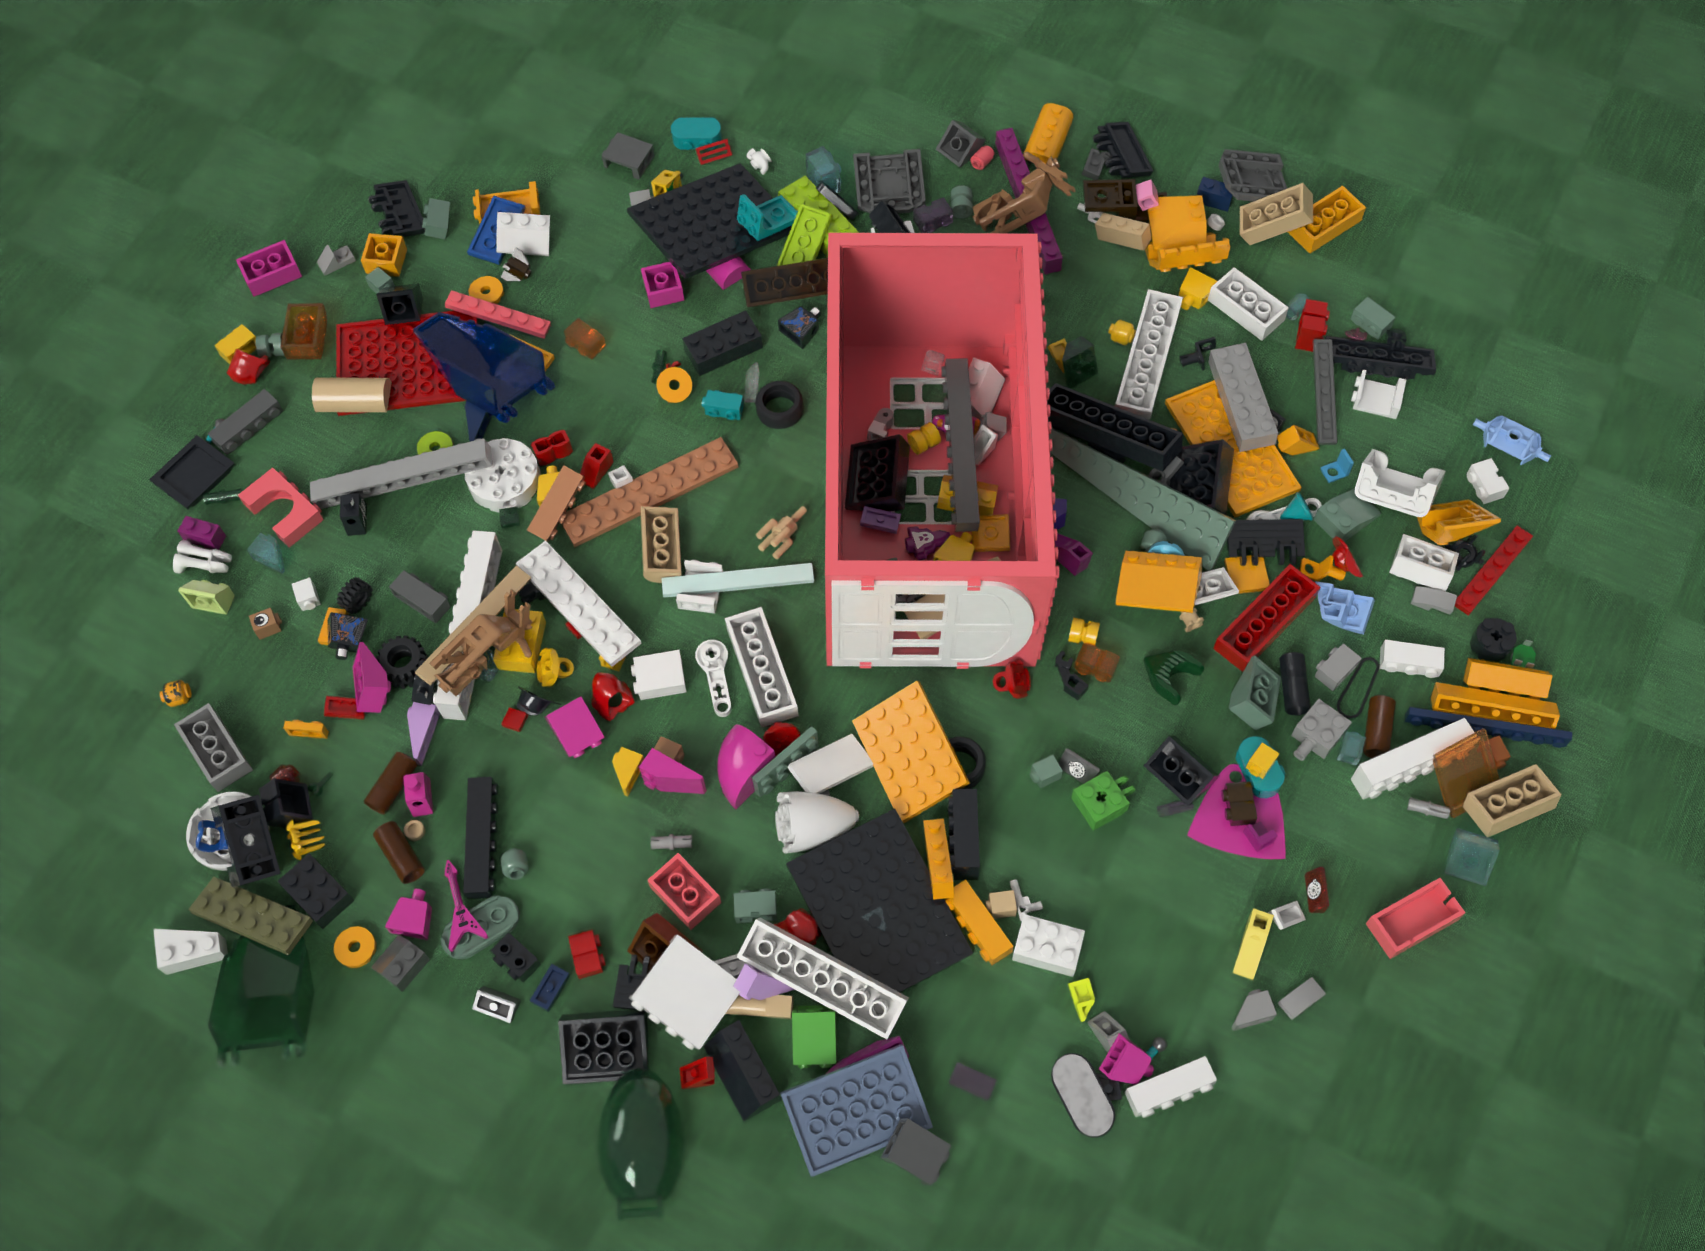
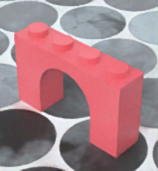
M272 467L238 496L254 515L277 499L294 501L291 512L272 528L277 537L290 548L324 519L320 514L322 510L315 503L312 505L305 493L300 494L298 487L293 482L289 483L283 472H277Z

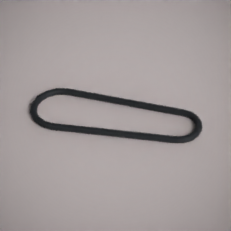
M1366 657L1362 659L1337 702L1338 712L1346 718H1356L1362 713L1379 671V663L1374 658ZM1366 660H1371L1375 662L1376 670L1359 712L1353 716L1346 715L1340 709V702L1362 664Z

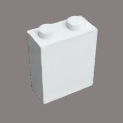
M679 650L633 657L634 665H631L632 676H636V682H633L634 692L639 694L640 700L686 692Z

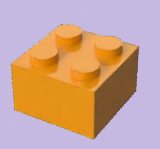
M369 233L361 258L365 273L369 274L379 267L387 275L399 277L407 252L403 237Z

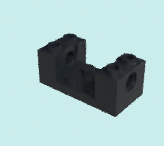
M259 795L210 808L215 827L222 826L232 862V866L227 867L232 887L281 874ZM246 834H250L254 838L251 846H247L243 841Z

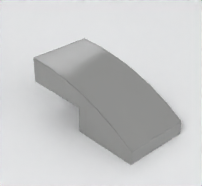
M1416 586L1411 604L1428 611L1434 608L1450 615L1453 612L1457 595L1438 589Z
M1311 977L1281 999L1278 1004L1289 1018L1293 1020L1308 1007L1324 997L1326 993Z

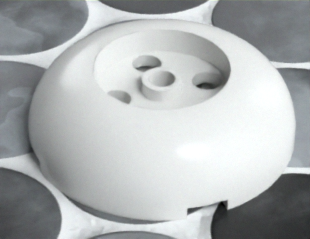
M225 792L209 798L206 804L200 809H196L187 826L186 841L190 853L198 862L208 868L227 871V867L232 866L228 849L215 852H203L197 849L198 823L202 820L214 821L210 808L252 796L241 792ZM204 828L200 842L209 845L217 844L220 840V832L214 828ZM246 834L243 841L247 846H251L254 838L252 835Z

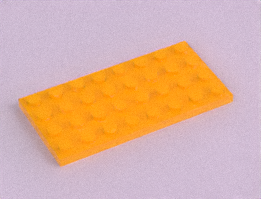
M1215 380L1165 399V405L1190 445L1223 439L1234 449L1227 503L1234 517L1258 509L1301 490L1302 487L1275 445L1239 452Z

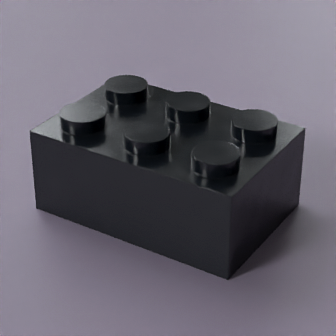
M310 853L277 881L322 929L354 902V899Z

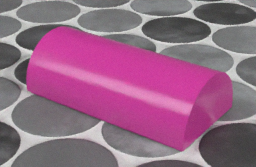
M740 257L708 269L706 272L724 290L742 279V271L751 269Z

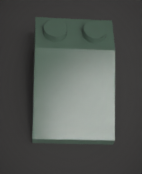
M1354 488L1332 498L1318 508L1314 521L1332 539L1337 536L1345 542L1381 516V513L1370 502L1358 498Z
M1255 655L1252 656L1231 693L1228 709L1254 730L1273 723L1281 677Z

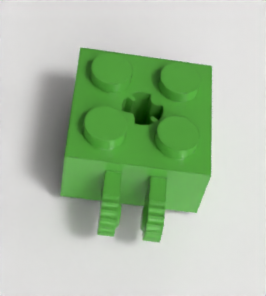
M1106 771L1073 789L1071 799L1093 831L1121 816L1128 810L1130 803L1126 797L1136 789L1134 786H1129L1122 791L1119 787L1129 780L1127 776H1122L1114 781L1109 772Z

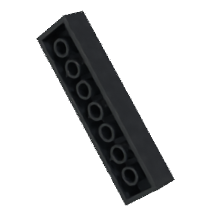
M1057 383L1049 389L1047 405H1050V417H1048V422H1051V426L1162 472L1182 451L1183 433Z

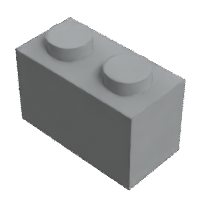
M1344 643L1339 648L1334 647L1328 654L1329 658L1326 661L1323 659L1316 666L1317 672L1315 677L1332 691L1353 672L1362 659Z

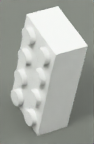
M1235 267L1211 287L1208 297L1209 302L1261 341L1285 321L1289 307Z

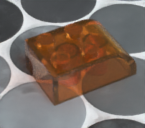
M323 303L288 304L280 346L286 359H322L327 329V316Z

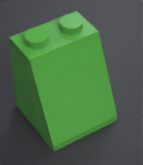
M794 1005L792 1011L793 1065H798V1068H810L811 1065L819 1064V1067L822 1068L832 1067V1064L837 1062L836 1011L825 1005Z

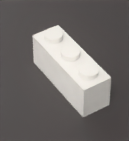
M1385 640L1380 648L1379 669H1384L1388 672H1405L1408 675L1420 674L1429 678L1439 677L1444 670L1445 648Z

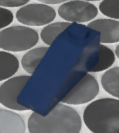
M471 394L470 399L465 404L470 442L476 439H483L495 411L492 398Z

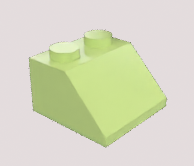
M192 580L178 590L191 608L227 615L235 596L228 585L219 583V585L213 584L207 580Z

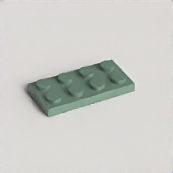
M812 726L752 777L755 793L760 798L764 794H769L773 790L774 785L788 777L790 772L788 765L818 750V735Z

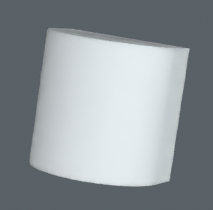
M625 465L608 473L616 489L633 481Z

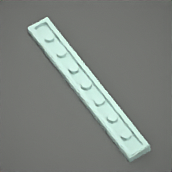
M812 563L665 577L662 578L663 598L675 597L678 593L695 595L814 583Z

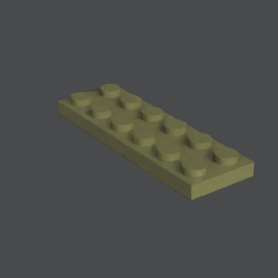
M216 877L211 879L188 909L198 917L286 955L291 953L313 922L311 917L238 886L232 887L230 883Z

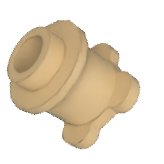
M1194 608L1193 613L1181 612L1179 616L1180 620H1183L1186 625V632H1190L1203 625L1204 619L1203 617L1199 618L1196 608Z

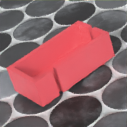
M1438 878L1374 914L1366 922V925L1387 956L1392 959L1408 948L1415 946L1457 922L1466 912L1455 897L1451 898L1446 905L1443 903L1451 895V892L1443 880Z

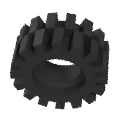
M359 577L350 579L349 583L346 582V586L341 588L342 592L338 593L340 597L337 598V604L351 614H356L358 610H363L362 607H366V602H369V597L372 596V587Z

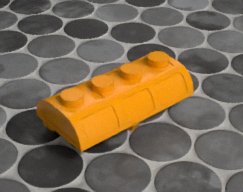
M1054 103L1043 105L1024 153L1030 152L1045 164L1051 156L1053 159L1057 158L1058 160L1074 118L1072 111L1067 107Z

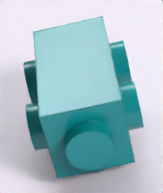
M708 390L706 397L702 399V407L705 409V415L723 417L729 420H741L744 399L743 395L737 393Z

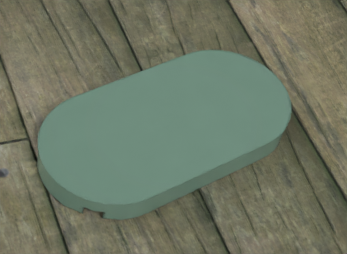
M492 896L468 911L487 933L488 938L484 939L471 932H466L463 934L455 950L451 952L448 949L452 927L451 921L443 930L441 945L444 951L454 959H467L474 956L515 929L519 921L517 905L508 897Z

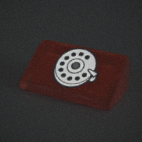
M1318 867L1305 873L1310 913H1325L1329 907L1325 868Z

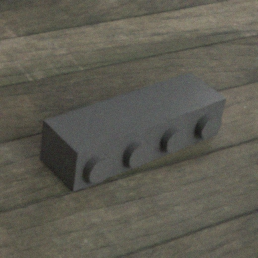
M263 389L207 434L213 443L228 455L243 442L250 439L253 434L262 429L268 422L276 418L283 409L279 402Z

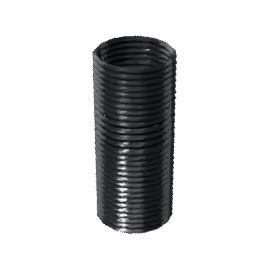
M1299 652L1283 654L1279 661L1285 712L1289 715L1306 714L1311 706L1305 656Z

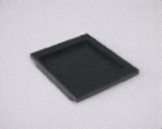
M196 435L149 480L188 510L191 506L197 505L216 487L236 464Z

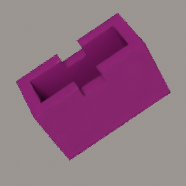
M185 516L177 531L183 540H187L197 546L202 545L211 550H219L226 538L219 525Z

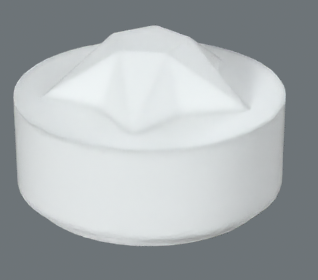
M1211 214L1207 219L1208 225L1216 231H1220L1225 225L1223 218L1217 214Z

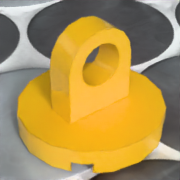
M544 648L540 652L539 656L542 657L537 662L536 673L539 683H542V686H553L557 678H567L573 673V663L567 658L558 657L555 649ZM560 664H564L567 667V672H563L560 669Z

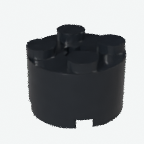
M1498 618L1484 619L1471 637L1470 647L1472 651L1478 655L1480 660L1500 662V660L1508 656L1516 644L1517 637L1514 625Z

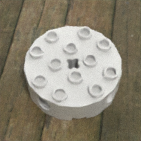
M508 438L487 442L491 447L493 466L465 473V481L475 502L498 513L514 511L527 505L532 500L531 497L536 493V490H538V477L541 475L532 450L522 442Z

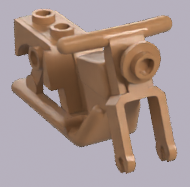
M1025 152L1024 158L1034 163L1037 169L1022 179L1021 183L1024 186L1022 194L1018 198L1013 199L1010 194L1002 189L1001 192L973 206L975 214L973 219L977 225L980 224L985 231L988 224L993 222L992 220L999 219L995 230L991 233L1007 234L1046 212L1052 183L1067 196H1071L1070 191L1075 192L1076 190L1074 186L1063 181L1062 178L1067 179L1068 176L1065 172L1058 169L1060 164L1057 158L1053 159L1051 156L1045 164L1030 152ZM1011 212L1015 217H1019L1005 225L1006 220L1012 215Z
M510 589V594L506 592L504 595L505 614L507 617L487 614L477 615L429 663L435 670L441 664L454 663L445 672L434 675L441 682L438 686L445 693L450 691L453 695L457 696L473 679H477L481 675L483 669L487 670V658L483 654L491 646L495 647L498 651H503L516 641L520 645L525 657L530 658L532 656L527 641L524 639L525 630L532 629L530 625L532 621L529 619L531 606L525 602V607L521 605L519 608L520 613L515 610L516 592L513 589ZM459 646L463 648V653L457 651L451 655Z

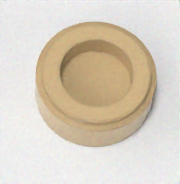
M411 820L405 825L404 834L409 840L418 841L425 835V827L420 821Z

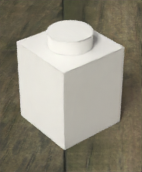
M311 578L292 584L296 601L302 611L311 610L321 605L316 587Z

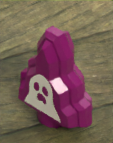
M908 527L909 538H905L906 550L908 553H914L917 561L927 559V555L934 553L936 548L941 547L951 536L950 532L941 530L932 532L927 528Z

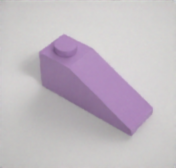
M413 702L412 707L408 709L407 718L413 758L418 765L422 766L440 712L436 705Z
M744 964L733 986L740 991L739 995L747 1000H751V998L762 1000L795 990L749 964Z

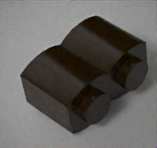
M1250 781L1226 783L1224 790H1221L1222 801L1226 802L1227 808H1225L1226 821L1229 820L1230 826L1255 824L1257 813Z

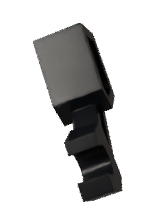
M1061 651L1056 656L1055 667L1058 668L1064 686L1063 691L1079 701L1088 691L1089 685L1076 674H1070L1069 671L1073 658L1064 661L1062 658L1065 657L1066 653ZM1069 682H1073L1076 686L1074 688L1071 687Z

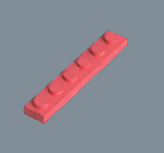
M452 290L445 302V308L545 339L551 326V321Z

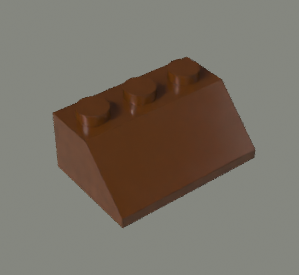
M656 913L643 920L627 952L631 955H637L638 961L642 964L645 956H650L649 970H651L669 946L674 935L678 934L701 953H703V950L660 914Z

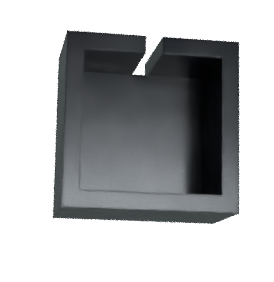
M274 778L259 788L261 803L265 806L263 810L268 826L287 828L289 821L292 819L293 824L313 820L307 784Z

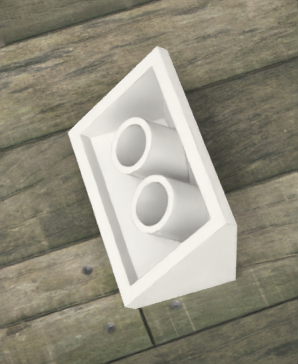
M1224 567L1202 573L1195 605L1239 593L1238 588Z

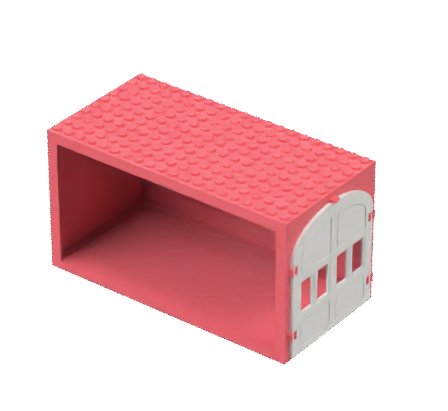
M828 233L825 531L827 666H860V668H871V666H933L968 669L969 667L1006 666L1009 661L1017 659L1024 663L1023 667H1035L1037 660H1040V651H1042L1046 625H1048V616H1050L1051 611L1050 607H1052L1055 588H1057L1059 566H1056L1058 547H1055L1057 529H1054V523H1056V510H1053L1055 492H1052L1054 474H1051V469H1053V457H1050L1052 439H1049L1051 422H1048L1050 405H1047L1049 388H1046L1048 371H1046L1045 366H1047L1048 356L1045 354L1047 339L1044 338L1046 331V322L1043 321L1045 305H1042L1044 289H1041L1043 273H1040L1042 257H1039V254H1041V242H1038L1037 234ZM974 357L991 363L1005 378L992 413L1006 417V434L996 442L995 449L980 465H976V478L979 482L998 485L993 515L1009 514L1010 551L974 552L971 561H933L934 554L940 548L937 547L934 553L927 555V559L917 561L914 553H908L906 550L905 538H909L908 527L927 528L932 532L938 530L946 531L958 538L963 533L955 532V525H952L951 521H934L933 505L938 503L939 496L924 494L925 477L951 476V474H948V463L951 462L950 458H947L949 441H946V433L938 430L941 436V443L932 448L928 447V450L919 455L915 454L910 447L907 477L916 478L917 493L916 495H906L905 503H924L926 505V521L899 522L897 534L860 526L863 511L845 509L851 444L869 441L867 440L868 429L878 411L882 408L892 410L893 414L896 409H922L924 411V425L932 422V410L944 409L943 402H924L922 400V386L945 382V377L941 376V367L945 366V359L968 358L969 369ZM894 385H914L915 401L895 402L893 395ZM893 416V425L890 429H887V437L900 434L907 441V434L913 430H920V427H895ZM997 556H998L999 559L1001 560V561H987V560H990V559H992V558H994V557H997ZM891 558H897L898 561H885V560H888V559H891ZM909 594H945L944 603H897L899 601H906L910 596ZM896 611H943L942 620H896ZM916 631H939L927 639H920Z

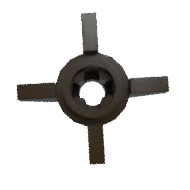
M517 247L514 249L508 262L503 265V268L507 270L503 271L500 278L505 281H523L530 277L532 270H530L531 265L522 250Z

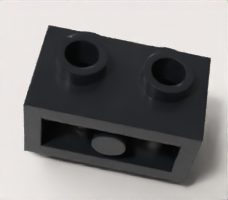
M509 932L490 950L495 956L493 961L500 967L504 965L508 968L507 974L515 981L519 979L524 983L541 965L539 960Z

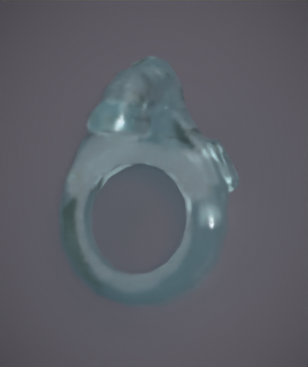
M488 649L485 652L488 657L487 670L483 669L479 678L491 681L495 678L499 669L496 668L493 661L494 656L491 649Z

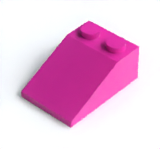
M360 642L352 667L357 712L381 713L383 705H386L387 693L390 692L391 682L387 681L386 671L365 643Z
M654 748L650 750L639 766L644 784L652 790L656 788L664 792L705 794L707 791L703 776Z

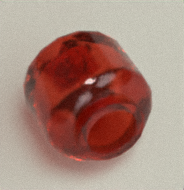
M281 764L270 775L269 779L270 781L276 778L300 782V772L291 764Z

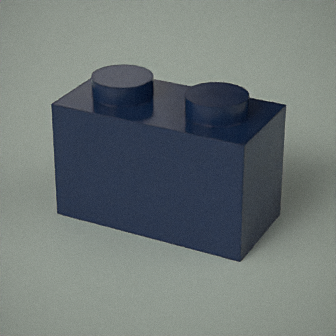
M1207 177L1202 178L1197 195H1202L1203 204L1228 212L1233 195L1226 189L1224 182Z

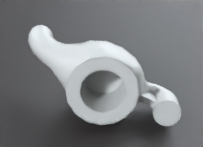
M752 148L747 153V158L751 160L750 163L754 169H761L760 172L764 175L768 171V163L771 162V159L762 148L757 152Z

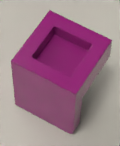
M1261 822L1253 826L1249 824L1243 831L1257 852L1274 843L1278 836L1274 829L1267 831Z

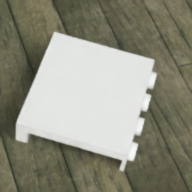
M677 934L671 939L669 946L633 995H630L629 999L633 1001L631 1005L640 1012L644 1009L650 1014L648 1016L650 1020L656 1024L660 1022L664 1024L666 1032L673 1037L680 1036L684 1039L682 1043L693 1050V1048L700 1049L740 991L733 987L737 980L735 977Z

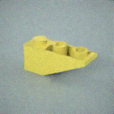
M1253 908L1247 921L1232 973L1251 980L1254 979L1274 915Z

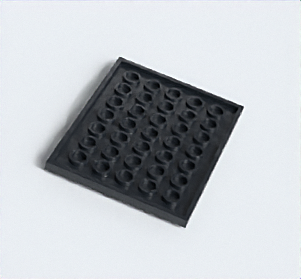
M741 163L627 208L629 216L684 279L789 235L792 226H789L757 241L738 222L737 215L740 195L745 194L756 206L773 199Z
M896 809L786 863L808 909L817 921L818 928L833 957L899 993L973 955V951L945 900H933L930 872Z

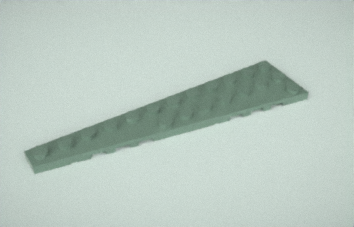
M1051 427L1049 439H1052V451L1050 453L1150 528L1162 530L1168 541L1178 545L1185 554L1202 557V566L1208 571L1214 569L1236 520Z

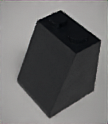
M419 283L384 287L377 293L385 325L420 321L423 297Z

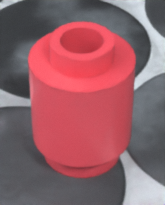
M990 146L981 147L970 159L972 166L978 170L984 169L993 160V149Z

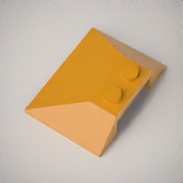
M1202 195L1158 197L1159 205L1147 209L1154 252L1159 248L1164 250L1177 248L1179 250L1180 247L1194 245L1196 248L1197 244L1206 243V216Z
M1471 500L1434 504L1427 515L1417 517L1422 534L1438 545H1447L1449 542L1457 541L1501 522V518Z

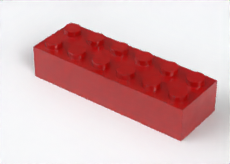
M1289 564L1216 639L1213 649L1240 671L1244 672L1251 657L1255 655L1258 658L1317 597L1321 587L1293 565Z

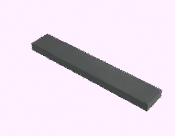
M1314 339L1313 360L1318 445H1336L1337 428L1332 339Z

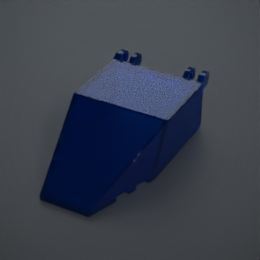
M438 312L413 329L415 335L456 395L494 415L501 422L508 423L510 421L509 416L516 417L518 411L512 405L534 389L537 393L545 396L548 392L547 389L553 390L555 388L554 382L545 375L544 357L541 351L490 324L484 323V325L475 324L474 320L469 319L467 322L460 320V317Z

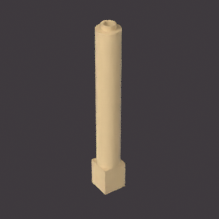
M738 995L725 1014L792 1019L794 998L793 996L776 995L762 1000L754 998L747 1000Z

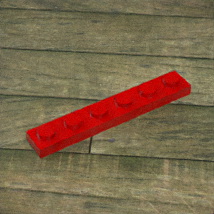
M1517 525L1457 597L1455 607L1469 616L1529 543L1533 535Z

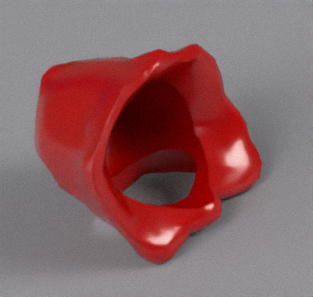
M235 349L227 375L239 384L257 383L258 376L270 364V360H268L267 355L258 358L242 350Z
M603 672L595 674L592 681L593 696L591 705L598 711L600 716L607 721H611L618 712L623 713L627 707L633 705L635 700L628 685L620 681L615 675ZM620 692L622 694L621 704L617 707H609V699Z
M803 908L793 911L784 921L774 924L812 946L816 945V941L821 937L817 921Z

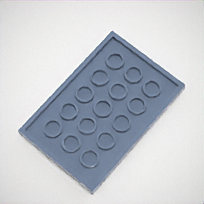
M902 1044L780 1092L811 1177L886 1147L901 1118H908L926 1130L933 1128Z

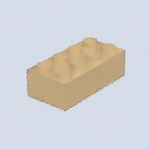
M1304 183L1240 207V236L1249 245L1313 223V194Z
M1535 764L1469 792L1463 808L1488 838L1555 809L1562 794L1538 765Z

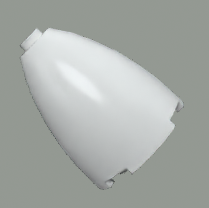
M798 791L780 792L777 796V802H780V805L778 806V811H775L778 840L784 844L783 852L785 854L817 848L847 833L859 821L858 811L853 806L831 796Z

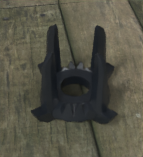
M1477 534L1473 537L1469 536L1467 541L1457 540L1452 545L1447 544L1445 546L1446 549L1459 553L1455 570L1460 571L1461 567L1467 568L1474 563L1483 564L1484 560L1481 558L1484 556L1485 550H1481L1478 553V550L1472 544L1477 538ZM1461 549H1466L1469 552L1464 558L1460 555Z

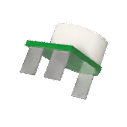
M1525 640L1523 644L1514 648L1510 657L1511 665L1534 668L1536 653L1530 647L1533 641Z

